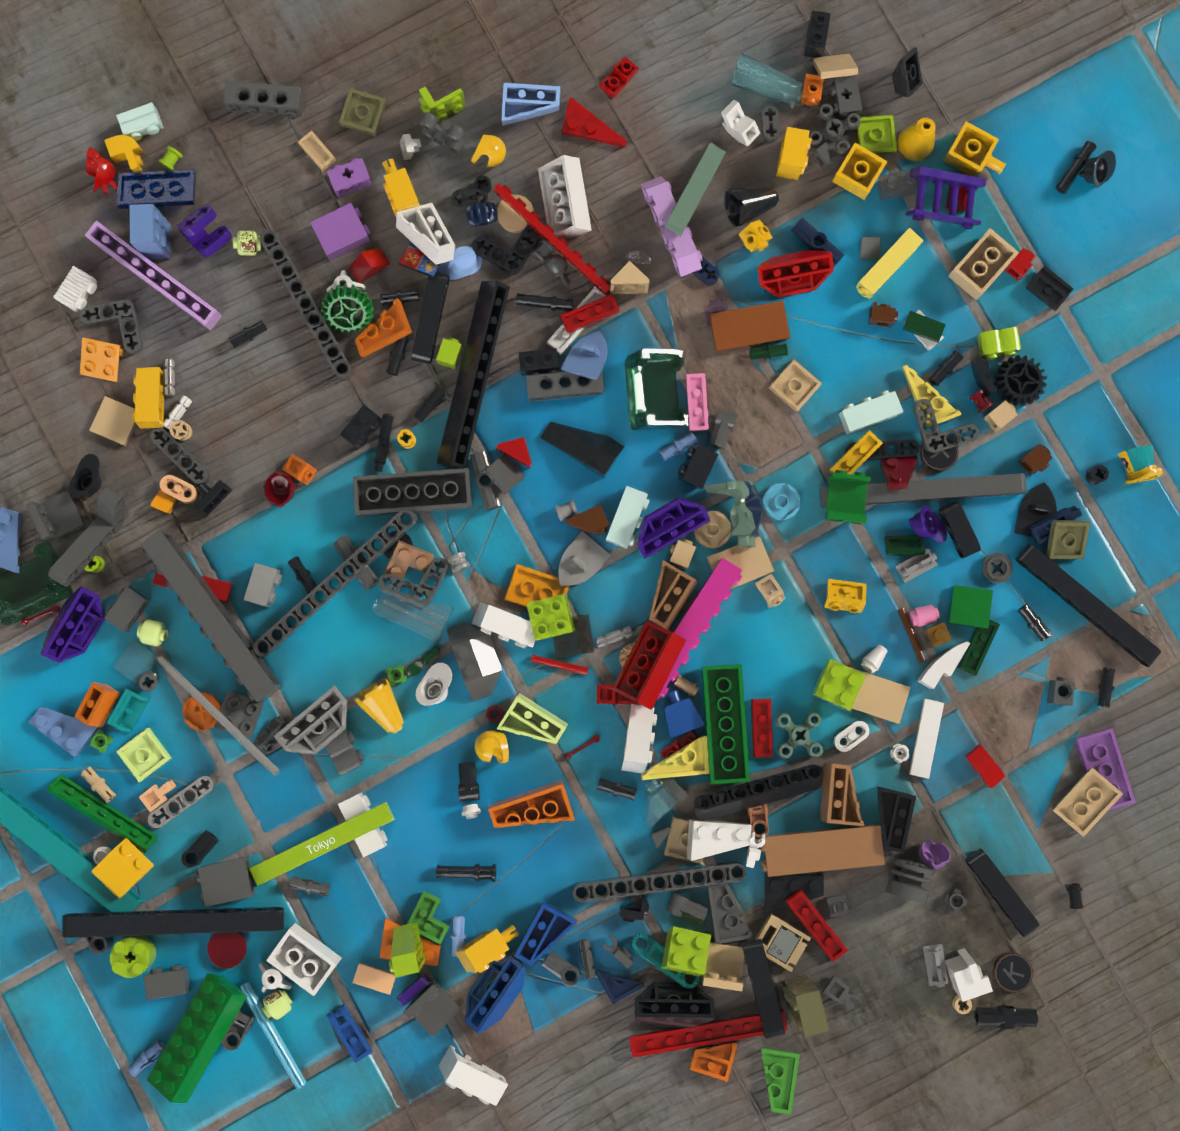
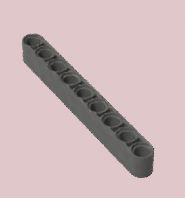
M264 230L260 234V241L328 363L339 379H349L353 374L352 367L284 246L274 231ZM273 237L274 241L267 244V239ZM282 253L283 257L276 260V255ZM286 270H292L291 275L284 276ZM295 286H301L299 292H293ZM311 302L308 308H302L303 303ZM320 318L318 324H311L312 319ZM323 334H329L326 341L320 340ZM332 350H338V354L335 357H329V354ZM346 366L347 371L345 373H338L340 367Z
M733 861L583 881L574 885L573 897L578 902H588L738 882L745 878L746 870L741 863ZM736 866L740 867L741 873L738 876H733L731 870ZM715 869L722 871V875L718 879L712 877V872ZM695 872H701L703 874V877L700 881H694L692 879V876ZM677 874L683 875V881L680 884L673 882V878ZM656 877H662L664 879V883L662 886L654 885V879ZM636 880H644L645 885L642 889L635 888L634 883ZM618 882H623L626 885V888L621 892L615 889V885ZM600 884L606 887V892L603 894H598L595 891V888ZM579 887H584L587 890V894L580 897L576 894V890Z

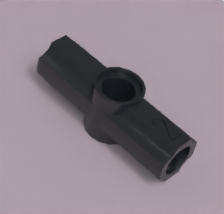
M999 1005L997 1008L976 1007L974 1011L977 1026H997L1003 1029H1014L1015 1027H1037L1038 1023L1037 1011L1034 1008H1015L1008 1005Z

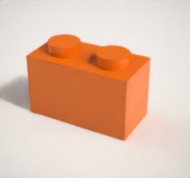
M92 682L74 717L87 726L103 727L121 693L108 684Z

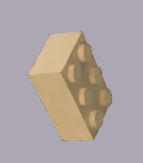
M990 228L948 277L977 300L1019 252Z

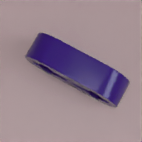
M423 974L397 997V1000L404 1006L422 991L431 980L426 974Z

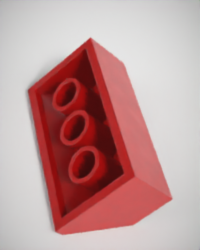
M646 621L612 690L652 710L686 639L663 627Z

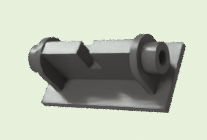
M280 715L275 717L267 726L271 732L268 734L263 730L254 739L255 742L253 744L263 754L267 755L278 743L274 736L289 723L285 722V719Z

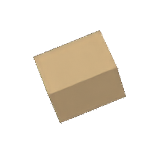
M629 261L611 279L610 294L648 293L649 278Z

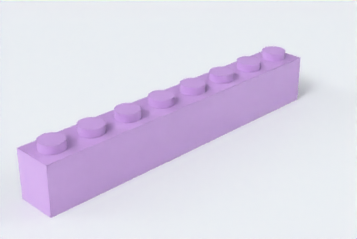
M95 221L85 234L92 243L210 331L222 317L216 309L98 221Z

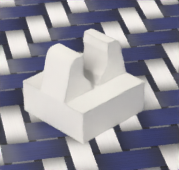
M403 134L399 142L404 160L411 159L413 154L419 152V148L422 147L420 139H411L410 134Z

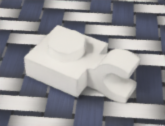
M755 832L751 833L750 845L746 854V867L754 868L755 861H759L761 849L758 848L765 844V834H762L761 839H755Z

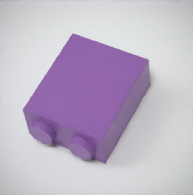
M352 203L310 222L330 261L370 242L368 235L371 233L366 223L362 225L360 221L362 215L358 207L354 208Z

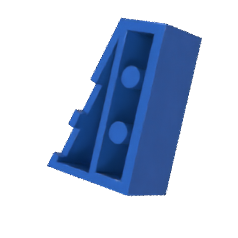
M543 900L518 945L514 957L532 966L568 930L577 924V919Z

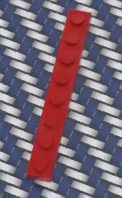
M499 183L494 187V192L544 239L551 243L593 285L605 295L610 291V282L604 276L599 277L595 273L596 269L590 263L585 264L581 260L583 257L576 250L572 252L567 247L569 244L562 237L558 239L553 234L555 231L548 224L544 226L539 221L541 218L534 211L530 213L525 208L527 205L520 198L516 200L511 195L513 192L505 184L502 187Z
M782 1009L780 1013L784 1029L788 1031L785 1012ZM759 1014L707 1022L695 1027H678L629 1036L632 1057L634 1058L764 1035Z

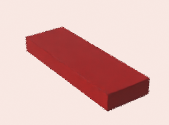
M610 294L560 315L567 334L617 314L620 310L613 294Z
M751 699L753 757H773L771 699Z

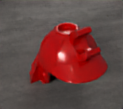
M89 147L86 154V174L95 178L93 193L102 187L104 194L108 195L107 186H112L117 191V184L113 181L116 174L114 165L101 156L99 152H96L94 148Z

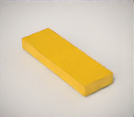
M868 430L829 472L835 473V470L847 471V474L852 475L883 442Z

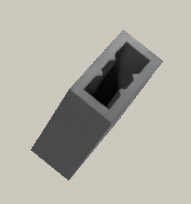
M248 856L208 864L198 868L196 878L197 882L201 884L200 899L205 904V907L249 898L256 894L252 873L249 869L251 867Z

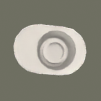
M436 663L427 671L416 689V699L420 704L431 706L439 704L446 699L448 687L452 681V672L447 664Z

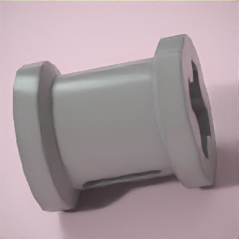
M573 499L564 505L555 506L560 522L564 518L578 514Z

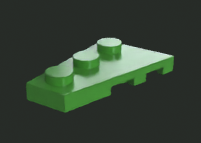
M760 1046L770 1109L772 1112L791 1114L800 1054L798 1052Z

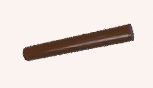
M905 608L898 609L897 611L919 663L927 661Z

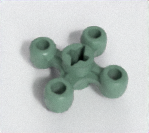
M786 713L777 715L775 720L777 726L786 729L789 733L788 741L780 744L777 748L779 757L783 759L791 757L793 749L798 745L804 746L811 757L817 758L822 755L823 747L821 744L813 742L809 737L810 730L821 723L822 719L818 713H808L802 725L793 724L791 717ZM812 716H815L816 718L815 723L811 722ZM782 717L786 718L785 724L781 723ZM796 731L803 732L801 734L802 739H796ZM816 746L818 750L816 753H813L812 748ZM785 747L788 750L787 754L782 753V749Z

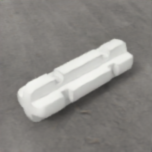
M183 395L180 398V403L175 405L168 415L169 418L165 419L164 427L170 430L171 424L174 421L180 420L186 411L185 408L189 407L192 403L188 397Z

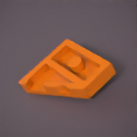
M733 1042L694 1049L689 1070L728 1082L738 1044Z

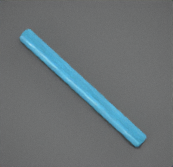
M249 982L244 983L239 989L247 995L246 1002L296 1089H300L306 1084L305 1078L271 1019L267 1018L263 1012V1005Z

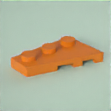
M398 298L393 302L394 305L380 314L381 317L374 324H370L355 338L359 354L363 358L412 333L404 308Z
M387 917L384 923L379 958L391 960L394 927L401 925ZM420 935L425 956L424 964L438 966L441 945Z

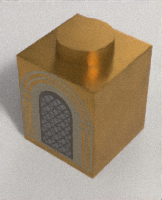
M944 622L921 630L928 648H934L952 640Z

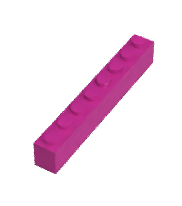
M724 558L720 560L673 632L686 639V642L657 700L659 697L664 698L669 690L667 685L670 680L672 682L676 680L679 675L678 668L680 665L684 666L690 658L687 654L691 648L696 649L701 641L698 637L702 632L704 634L711 626L708 623L711 617L716 618L722 609L719 605L723 600L726 602L732 593L730 588L733 584L737 585L742 578V575H740L742 570Z

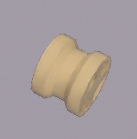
M177 420L171 424L170 434L179 441H187L191 438L193 431L186 422Z

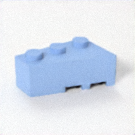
M504 83L502 125L505 126L559 111L560 86Z

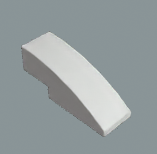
M967 641L961 642L941 653L923 670L917 682L929 689H934L942 675L946 677L952 675L970 643Z

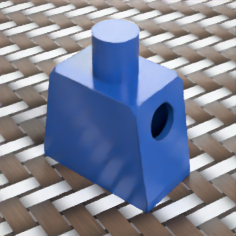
M678 690L667 693L670 705L664 706L663 710L669 738L705 725L690 698L681 700Z

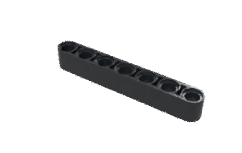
M815 764L700 795L694 800V816L700 821H706L817 790L822 785V768Z

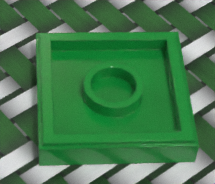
M954 585L949 624L988 629L993 590Z

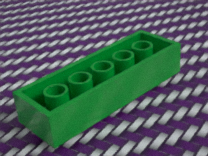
M742 664L701 667L705 735L707 736L709 783L750 782Z
M207 973L147 1078V1081L171 1103L188 1102L247 998L246 994L223 975Z

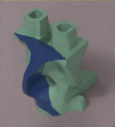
M727 481L726 483L705 485V490L708 493L725 494L735 497L736 501L730 513V519L734 527L731 534L738 537V546H743V548L756 547L755 537H760L758 528L762 519V503L759 496L753 491L752 481Z

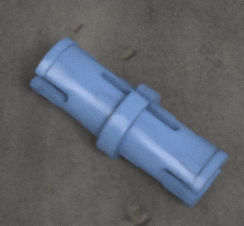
M690 432L678 440H673L672 444L659 450V454L664 461H667L674 455L683 453V450L697 443V439Z
M156 1040L150 1048L140 1053V1057L128 1067L129 1073L137 1077L144 1068L154 1063V1059L163 1052L166 1045L161 1040Z

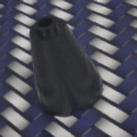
M731 188L729 191H726L724 197L725 210L729 209L730 215L727 217L733 226H741L776 207L779 196L773 188Z

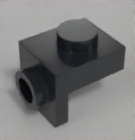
M642 898L640 909L621 906L619 915L627 922H634L635 919L643 921L644 916H648L649 904H646V899Z

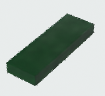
M989 620L988 629L975 628L969 641L970 645L962 656L957 668L977 676L1000 626L999 623Z

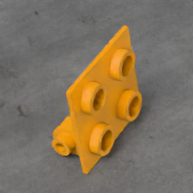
M83 337L80 374L117 382L119 356H123L124 349H121L120 345Z

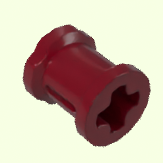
M984 389L969 397L977 406L978 413L993 405V402H990L984 394Z

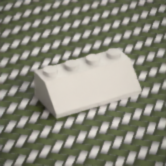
M562 155L538 168L546 221L555 231L553 234L558 239L560 237L568 239L579 237L592 231L580 159Z

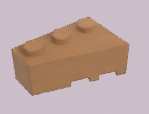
M663 560L649 620L669 630L697 585V581Z
M824 762L819 821L864 826L860 816V805L857 802L856 788L850 765Z

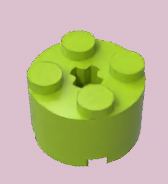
M146 935L127 936L115 943L110 953V963L113 972L126 978L142 974L152 966L156 959V947Z

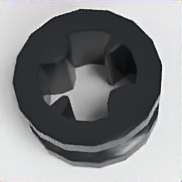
M478 176L474 181L475 188H480L479 183L483 184L486 182L487 187L482 188L489 193L491 190L490 179L487 176Z

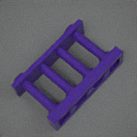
M917 167L910 170V178L917 179L918 189L916 207L914 210L907 211L905 216H910L912 220L916 221L927 219L961 225L962 229H973V226L981 225V221L972 219L975 192L977 189L985 187L986 179L925 167ZM928 181L933 182V185H935L932 212L923 210L925 187ZM945 184L950 185L951 188L948 215L940 213L942 186ZM961 187L966 188V191H968L965 218L956 216L958 193Z

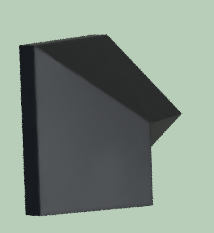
M913 47L899 60L892 74L895 93L904 97H910L923 84L917 47Z

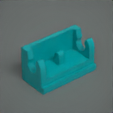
M126 688L107 724L123 732L131 733L150 698L134 689Z

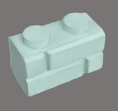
M152 102L116 115L123 135L129 136L135 141L140 140L142 136L147 134L155 135L164 128L157 108Z

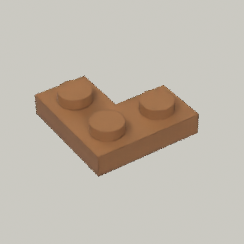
M398 540L383 574H392L403 579L408 567L426 573L434 558V554Z

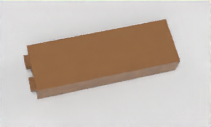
M879 824L769 834L765 836V844L759 847L761 852L764 853V860H761L762 872H766L768 877L885 865L881 825Z

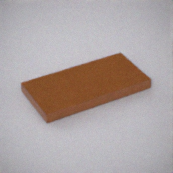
M784 301L709 314L716 352L790 338Z

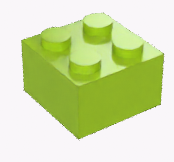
M827 659L812 691V695L844 710L851 711L866 675L837 661Z
M674 926L668 928L661 968L698 977L705 975L711 935Z

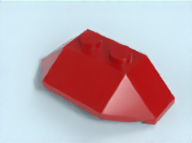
M806 250L771 257L757 266L759 285L778 298L815 291L834 271L832 252Z

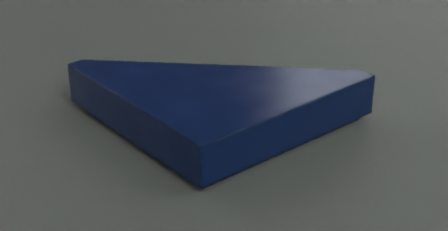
M598 969L595 971L612 1004L644 987L643 982Z

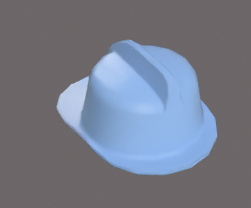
M460 246L454 250V259L441 263L438 271L439 273L450 275V280L460 279L476 273L481 268L482 258L475 254L473 247Z

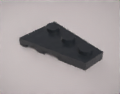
M764 874V914L788 908L789 906L785 899L800 888L809 900L824 896V876L781 875L768 877Z

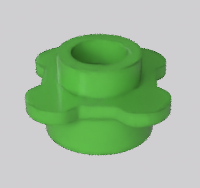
M399 664L397 667H388L386 669L391 686L407 681L403 665Z
M97 730L96 735L90 740V746L99 749L100 753H104L107 751L108 745L113 742V737L106 735L103 730Z

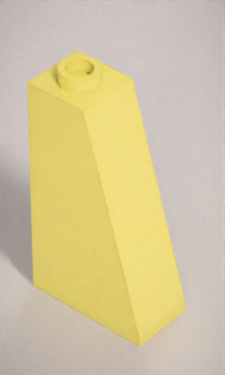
M909 228L859 281L856 287L860 295L870 299L912 256L924 240Z

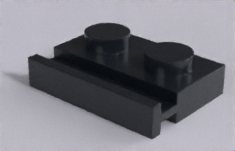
M1046 266L1040 269L1026 287L1028 291L1054 311L1061 306L1074 289Z

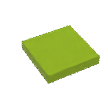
M893 115L860 117L861 124L856 129L857 143L876 155L897 152Z

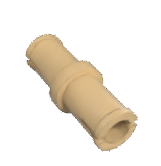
M91 766L87 768V771L84 770L81 773V776L92 786L91 789L94 792L96 791L106 803L110 802L109 799L113 800L116 797V794L107 786L106 780L100 778Z

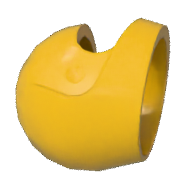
M483 134L471 162L475 164L480 156L485 154L489 158L487 167L500 165L506 156L504 142L494 135Z
M487 730L481 733L475 741L477 756L482 761L490 763L493 755L500 764L507 763L509 750L505 734L494 730Z

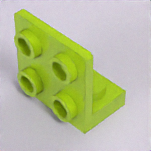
M567 593L526 604L536 641L576 631Z

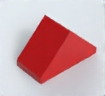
M376 248L361 252L349 267V270L357 282L361 284L387 267L390 262L382 250Z
M524 437L497 445V451L531 468L532 463Z

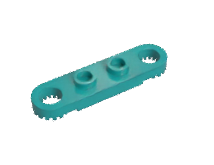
M637 934L631 939V948L640 957L686 989L696 987L699 982L698 976L693 975V983L687 984L684 980L685 973L661 968L664 947L645 934ZM638 938H642L646 943L645 948L642 950L636 946Z

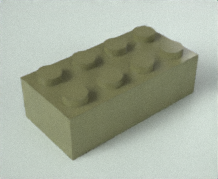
M802 975L784 980L785 986L782 987L785 999L790 1004V1006H787V1011L798 1031H802L805 1037L828 1032L829 1028L820 992L807 975Z

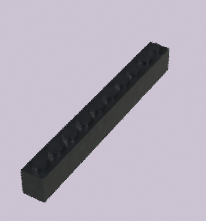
M497 280L481 281L437 459V464L451 469L466 468L510 287Z

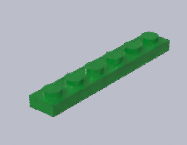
M62 774L48 786V792L121 839L127 838L143 853H146L157 841V835Z

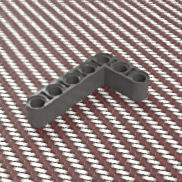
M108 487L104 488L97 498L98 517L49 570L48 576L65 587L73 582L124 524L125 498Z

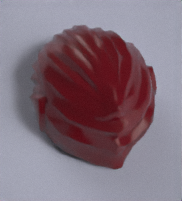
M275 471L264 481V496L271 504L281 508L294 497L296 486L292 477L287 473Z

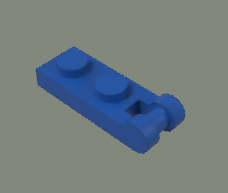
M345 1003L339 1006L337 1011L327 1014L329 1021L355 1063L373 1052ZM343 1016L346 1021L341 1024L338 1019Z

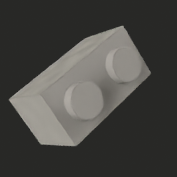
M255 563L244 600L266 607L274 604L276 599V593L274 592L282 579L281 571Z

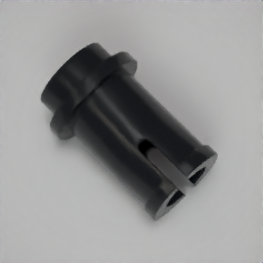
M1079 883L1068 884L1066 890L1069 891L1070 908H1083L1081 897L1083 888L1080 887Z

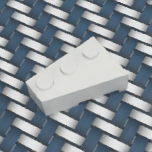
M433 203L397 212L396 228L432 262L437 265L454 259L455 244Z

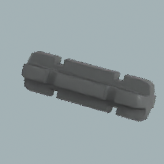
M582 939L578 944L579 949L582 951L580 956L582 968L585 969L583 974L585 979H591L595 977V969L592 968L594 963L592 951L589 950V947H591L590 940Z

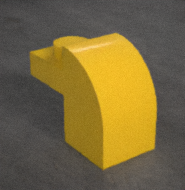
M117 135L104 140L109 155L116 164L128 160L130 169L136 176L143 174L141 166H144L140 155H143L144 152L133 138L126 135Z

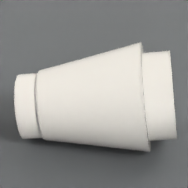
M882 645L875 647L862 659V668L871 674L878 671L888 652L887 649Z

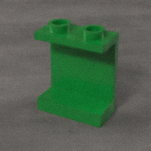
M844 470L832 472L829 475L824 521L864 525L867 522V515H864L867 485L871 481V477L861 472H855L854 475L847 474V471Z

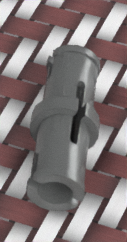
M292 876L289 889L300 890L309 895L313 893L328 897L331 884L317 882L311 878L308 880Z

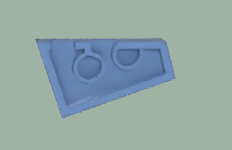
M1 507L0 568L19 573L18 556H20V549L18 548L19 537H21L22 513Z
M40 707L29 721L31 725L74 757L80 754L99 729V727L87 726L75 717L46 707Z

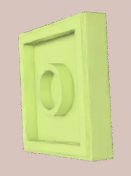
M146 728L116 751L138 782H142L172 759L150 728Z

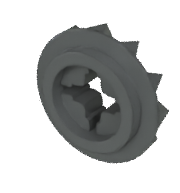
M1002 553L990 554L982 563V573L986 580L992 583L1005 582L1010 578L1013 571L1011 560ZM1002 563L999 567L1000 572L992 573L994 569L992 564L998 565Z

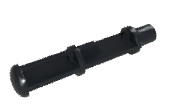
M391 414L382 415L374 460L376 463L375 471L382 472L383 465L386 463L394 419Z

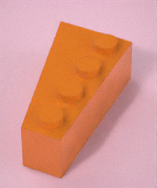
M562 780L488 805L494 828L546 822L575 821Z

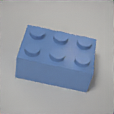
M153 204L129 205L130 243L149 260L170 259L169 253H172V244L169 241V234H172L171 224Z

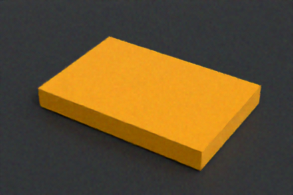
M516 564L504 600L527 608L526 604L528 602L567 593L569 586H560L557 577Z

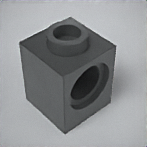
M1056 677V680H1050L1047 703L1073 706L1075 683L1068 682L1069 678ZM1060 686L1064 688V694L1062 696H1060L1058 693V688Z

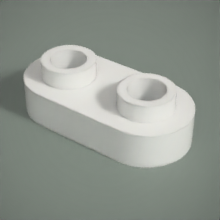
M863 721L851 723L834 737L833 744L835 748L842 752L851 750L868 737V725ZM857 727L861 728L860 734H857L855 732V729ZM842 738L846 740V744L843 746L840 744Z

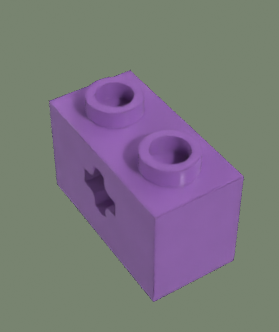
M362 158L352 159L342 166L335 165L331 167V170L327 171L337 198L372 185Z

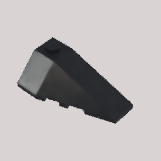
M554 422L549 423L540 437L602 478H605L625 447L609 436Z

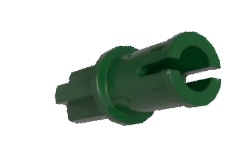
M767 344L766 347L749 350L751 360L771 359V357L788 355L787 344L774 346Z

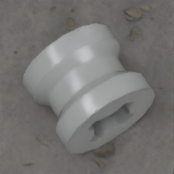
M465 552L455 554L447 559L448 563L452 565L453 573L470 567V563L465 559Z

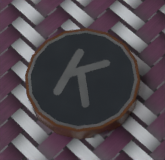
M947 435V442L953 444L955 442L954 439ZM932 440L929 446L935 449V445L942 444V440ZM923 443L920 448V457L923 464L930 470L937 472L945 471L952 467L959 455L958 446L935 453L927 452Z
M1008 952L999 956L994 962L993 978L1003 990L1011 993L1021 992L1032 982L1033 968L1029 960L1023 955Z

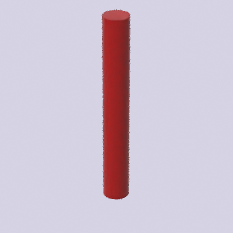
M532 655L531 658L533 663L583 675H587L588 672L587 667Z

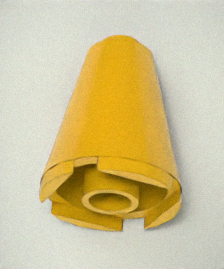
M922 118L901 131L897 140V147L905 159L913 162L922 161L932 153L935 146V123L930 118Z
M387 678L381 679L383 683L378 685L375 682L360 692L358 694L360 698L355 697L354 701L387 733L392 732L394 734L403 728L402 724L404 721Z

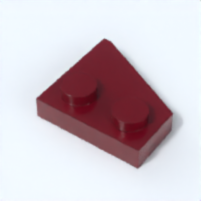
M917 456L881 459L880 466L888 490L908 488L914 468L917 465Z

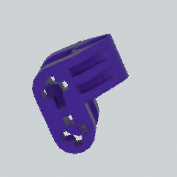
M211 205L201 207L194 214H189V218H184L182 223L179 222L177 224L182 235L203 257L213 255L232 238V234L226 226L218 227L209 235L206 233L204 227L211 223L217 215Z

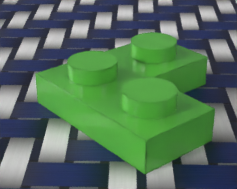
M424 890L407 924L417 922L419 933L422 936L441 944L450 925L433 917L441 898Z

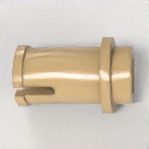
M679 675L674 683V686L694 697L699 689L696 686L697 683L693 684L681 675Z

